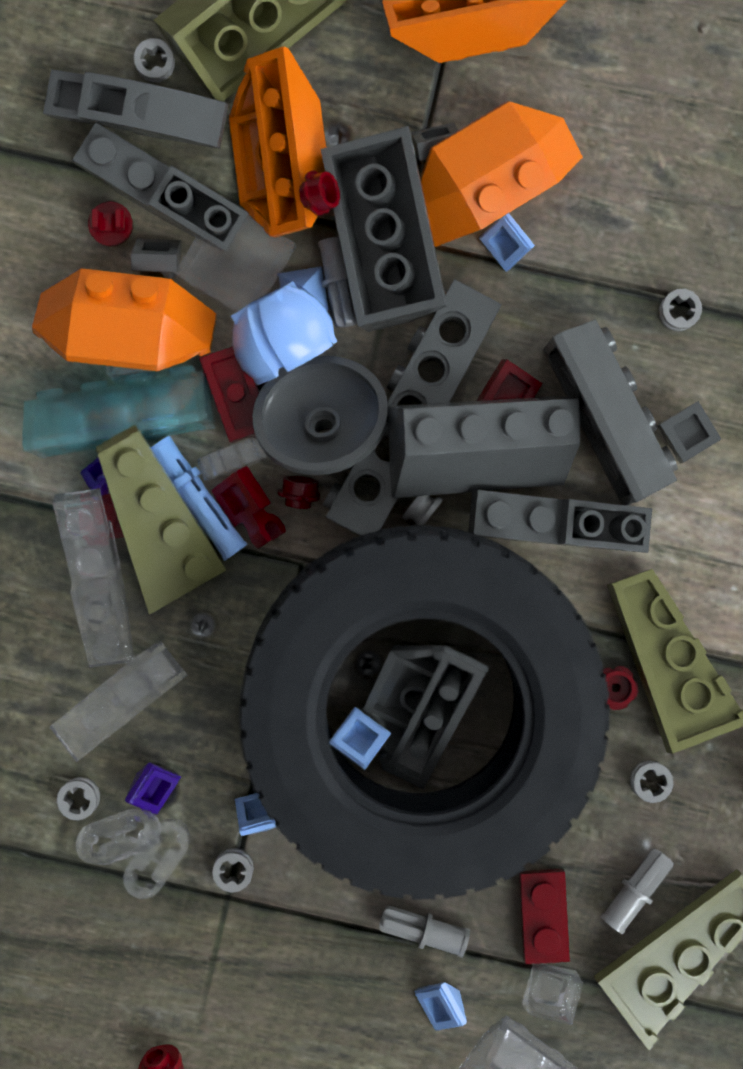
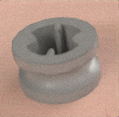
M149 38L142 41L136 47L134 63L142 78L152 83L162 82L169 78L175 68V58L170 46L165 41L158 38ZM158 51L163 52L164 54L161 57L165 66L163 68L154 66L151 71L147 70L145 67L148 64L144 56L147 53L154 56Z
M676 289L670 292L661 301L659 307V318L662 324L673 331L689 329L700 319L702 313V303L699 297L688 289ZM672 300H675L678 304H682L685 301L689 304L691 309L686 312L687 315H690L689 320L686 321L682 316L676 319L671 316L670 311L674 309V306L670 305Z
M430 495L417 496L402 516V519L405 521L411 519L416 525H424L443 499L439 496L437 498H433Z
M652 760L643 761L636 765L631 772V788L637 796L646 802H661L672 792L674 785L673 776L669 769L659 762ZM648 770H651L657 776L662 775L663 778L662 784L657 783L660 789L655 793H652L647 787L641 788L640 785L641 779L646 780L643 774Z
M86 777L71 779L61 787L57 794L59 811L70 820L79 821L86 819L96 810L100 803L101 795L98 786L94 781ZM78 788L85 790L84 798L90 800L89 806L87 807L86 804H83L80 810L73 808L74 800L68 797L69 791L73 794Z
M230 848L221 852L215 860L212 871L213 880L216 885L223 891L230 893L239 892L246 888L251 882L254 870L251 857L244 850L238 848ZM226 861L232 865L238 861L241 862L244 866L241 869V874L244 877L238 880L235 876H232L227 880L223 876L226 866H222V864Z

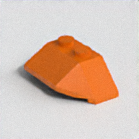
M383 0L382 5L391 37L432 60L443 63L527 45L568 0Z
M282 46L247 59L243 70L246 74L238 87L229 116L240 205L264 228V231L270 237L275 238L312 228L317 215L304 207L300 200L299 188L306 181L305 174L311 170H315L317 173L325 172L321 149L326 148L320 99L289 48Z
M507 101L430 147L420 180L434 246L437 247L482 230L558 184L583 158L564 118Z
M81 268L41 293L32 324V331L66 361L158 372L183 363L196 355L200 357L209 354L217 315L172 279Z

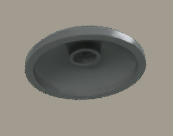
M316 356L289 372L284 368L278 371V377L267 381L263 386L253 408V428L257 441L264 453L277 465L292 472L306 475L336 473L359 463L379 444L388 424L387 397L377 377L363 365L336 356ZM323 429H330L329 432L319 433Z

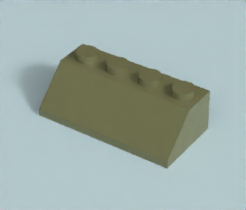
M177 0L153 21L177 56L211 97L223 102L238 90L246 74L243 70L248 58L282 46L290 48L347 0Z

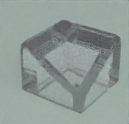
M543 963L533 964L522 1005L531 1016L572 1025L583 981L576 970Z

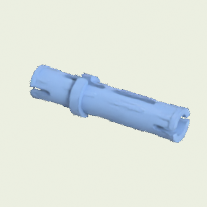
M167 436L152 446L151 449L197 522L221 554L223 560L226 561L247 546L246 541L236 531L226 514L199 478L201 473L196 466L191 467L173 442L171 436Z

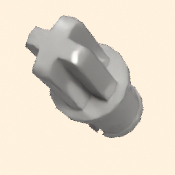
M339 237L323 239L318 242L326 279L322 281V286L328 289L334 325L340 328L354 326L357 324Z
M652 849L630 879L622 880L624 887L600 917L623 935L626 931L625 929L646 903L651 905L653 902L650 897L673 868L674 863L661 851Z
M393 906L385 907L379 923V929L382 932L417 942L420 949H423L426 945L455 954L461 958L465 954L470 937V929H464L432 919L433 914L427 913L425 917Z

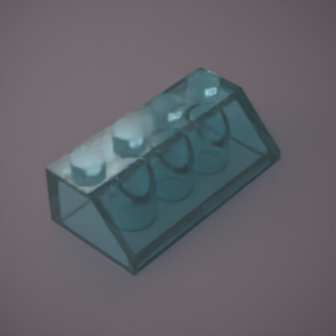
M181 366L169 369L168 377L151 379L150 373H142L124 377L125 384L107 387V381H95L81 384V392L63 394V389H48L36 392L37 399L24 401L23 450L40 458L92 450L135 424L146 440L216 428L206 375L203 371L195 372V366Z

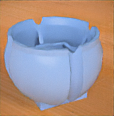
M294 281L249 303L231 315L234 322L232 346L235 358L241 369L254 380L256 385L278 377L280 368H284L289 372L332 347V343L338 342L334 333L333 321L327 309L316 297L305 290L297 288Z

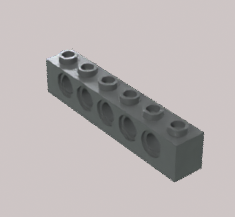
M456 279L453 280L449 290L443 288L447 307L433 312L435 316L427 329L422 326L418 327L407 348L414 352L406 368L398 365L386 387L393 391L388 401V406H398L401 401L406 399L415 400L419 404L449 403L502 304ZM455 322L463 329L464 338L457 343H448L440 336L439 328L444 323ZM425 361H435L441 366L443 377L437 382H426L419 376V365ZM387 424L382 439L389 438V424ZM374 449L362 461L348 468L351 471L343 486L335 482L323 503L324 507L330 509L326 515L327 519L358 536L380 531L398 499L393 498L391 495L390 462L381 460ZM372 477L379 483L380 493L376 499L362 501L355 495L354 486L360 478Z

